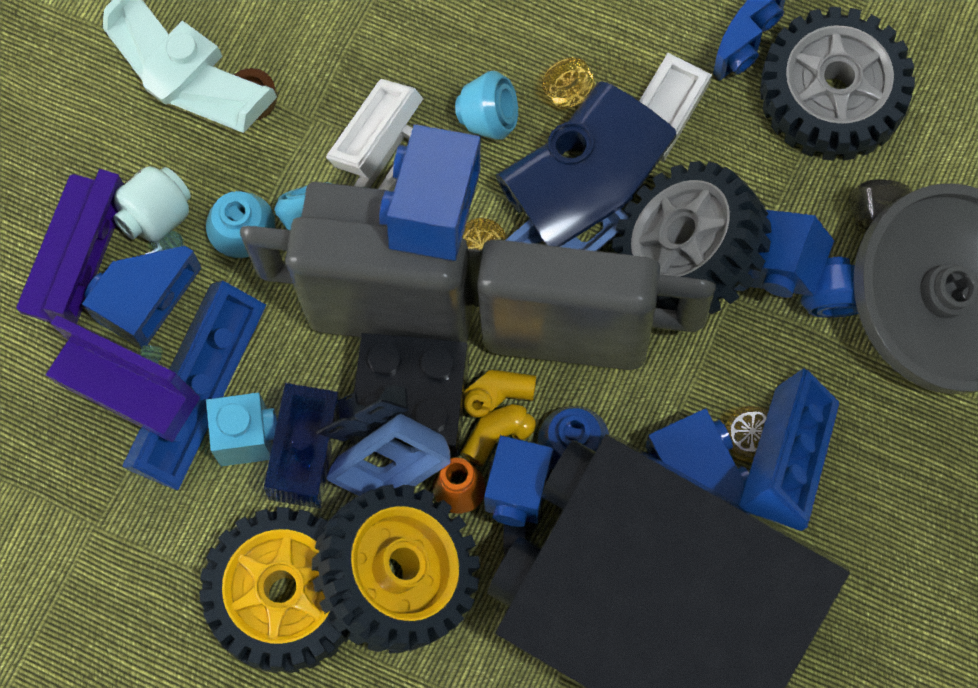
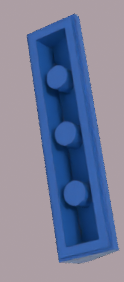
M223 280L212 283L209 286L169 368L200 397V400L173 443L141 427L122 465L123 468L171 489L179 490L208 429L206 399L224 396L265 310L266 304Z
M805 368L785 380L775 389L739 504L744 511L799 531L806 529L809 524L839 407V401Z

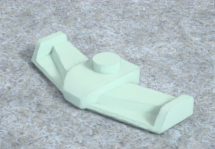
M112 0L104 9V31L141 78L145 90L163 104L175 105L244 133L277 98L273 88L258 85L213 67L222 58L218 46L184 21H181L168 34L143 0Z

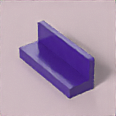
M99 169L95 180L76 174L69 176L18 301L17 310L22 315L49 323L58 315L75 324L78 323L84 308L82 303L85 300V291L91 280L97 275L116 227L113 216L118 211L114 204V193L124 184L119 174Z
M56 315L51 325L68 341L47 371L46 376L55 384L173 443L200 400V397L175 372Z

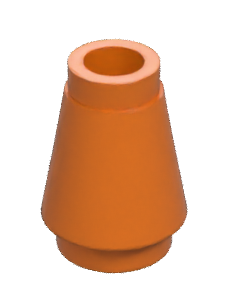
M451 458V463L437 473L433 482V493L437 503L442 500L446 501L452 506L449 512L455 514L474 510L482 502L486 491V484L482 473L463 458ZM457 475H463L464 479H466L461 484L451 483L452 477Z

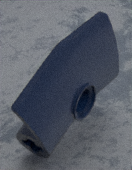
M600 81L596 83L570 120L558 125L551 132L546 144L497 173L496 178L510 204L518 213L523 211L526 213L545 245L561 247L623 208L633 198L675 140L676 130L631 95L610 83ZM569 150H579L583 152L580 156L576 158H566L562 156L565 152Z

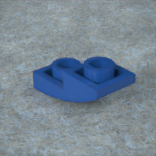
M747 0L729 24L717 52L713 75L718 81L725 78L731 72L735 74L744 72L757 60L762 32L772 28L782 18L785 0Z

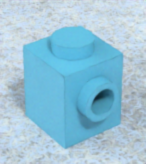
M259 392L206 399L210 449L221 467L273 460L271 440L279 438L276 412L274 408L267 409Z

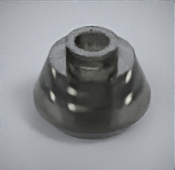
M886 179L868 180L860 183L848 197L856 229L865 234L870 224L881 211L897 199L913 192V190L906 184Z

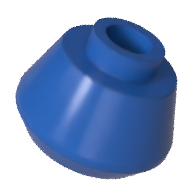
M830 257L827 259L815 295H802L801 305L810 315L834 318L858 314L854 294L855 265H850V259L846 257Z
M566 406L555 410L544 420L539 430L538 444L554 448L553 470L572 440H576L596 452L605 435H609V431L603 419L594 411L582 406Z

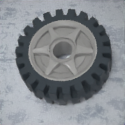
M829 7L826 15H822L820 8L809 11L806 20L800 15L791 21L788 30L784 27L780 31L767 54L760 87L761 100H764V114L766 118H772L771 127L777 135L781 132L786 134L785 143L792 148L797 143L803 146L802 153L813 157L815 151L823 152L822 160L833 161L836 154H842L844 161L854 159L860 151L863 156L873 152L878 144L880 146L884 145L890 139L893 132H896L910 105L915 86V77H912L914 71L912 58L906 59L908 52L906 44L903 40L895 42L897 32L890 25L881 30L879 28L880 18L871 14L867 21L860 19L862 10L850 8L846 16L841 15V7ZM839 79L847 85V88H833L826 80Z
M701 161L690 162L688 170L681 164L672 167L670 179L663 173L658 174L652 178L656 186L654 189L650 190L644 185L637 192L642 200L639 204L629 201L624 211L630 219H619L616 230L621 237L613 238L612 248L617 254L642 256L658 261L660 263V274L703 279L713 282L716 285L709 311L710 314L721 310L719 301L721 298H724L729 304L739 298L735 291L739 284L746 289L751 286L755 280L748 273L750 269L761 272L765 260L759 253L769 252L771 241L765 234L771 233V222L766 217L768 212L760 199L732 170L727 167L723 169L718 163L708 162L707 166H705ZM657 295L656 308L677 310L679 298Z

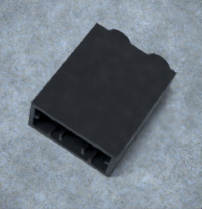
M606 434L596 452L576 440H572L549 476L541 495L543 499L563 509L562 514L543 548L521 536L517 538L498 567L487 594L509 606L495 634L586 688H786L848 578L850 570L847 565L762 517L744 511L739 504L622 438Z

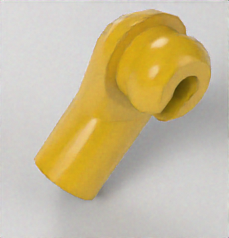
M488 370L465 390L464 408L470 416L479 418L486 416L507 398L533 401L537 375Z
M510 404L491 411L486 416L480 417L460 454L468 461L478 466H483L500 435L505 437L512 435L515 439L525 440L535 430V418L526 413L525 407L517 404Z

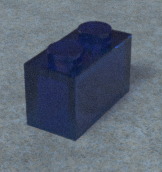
M285 383L264 484L268 500L321 509L334 439L316 434V431L338 420V392Z

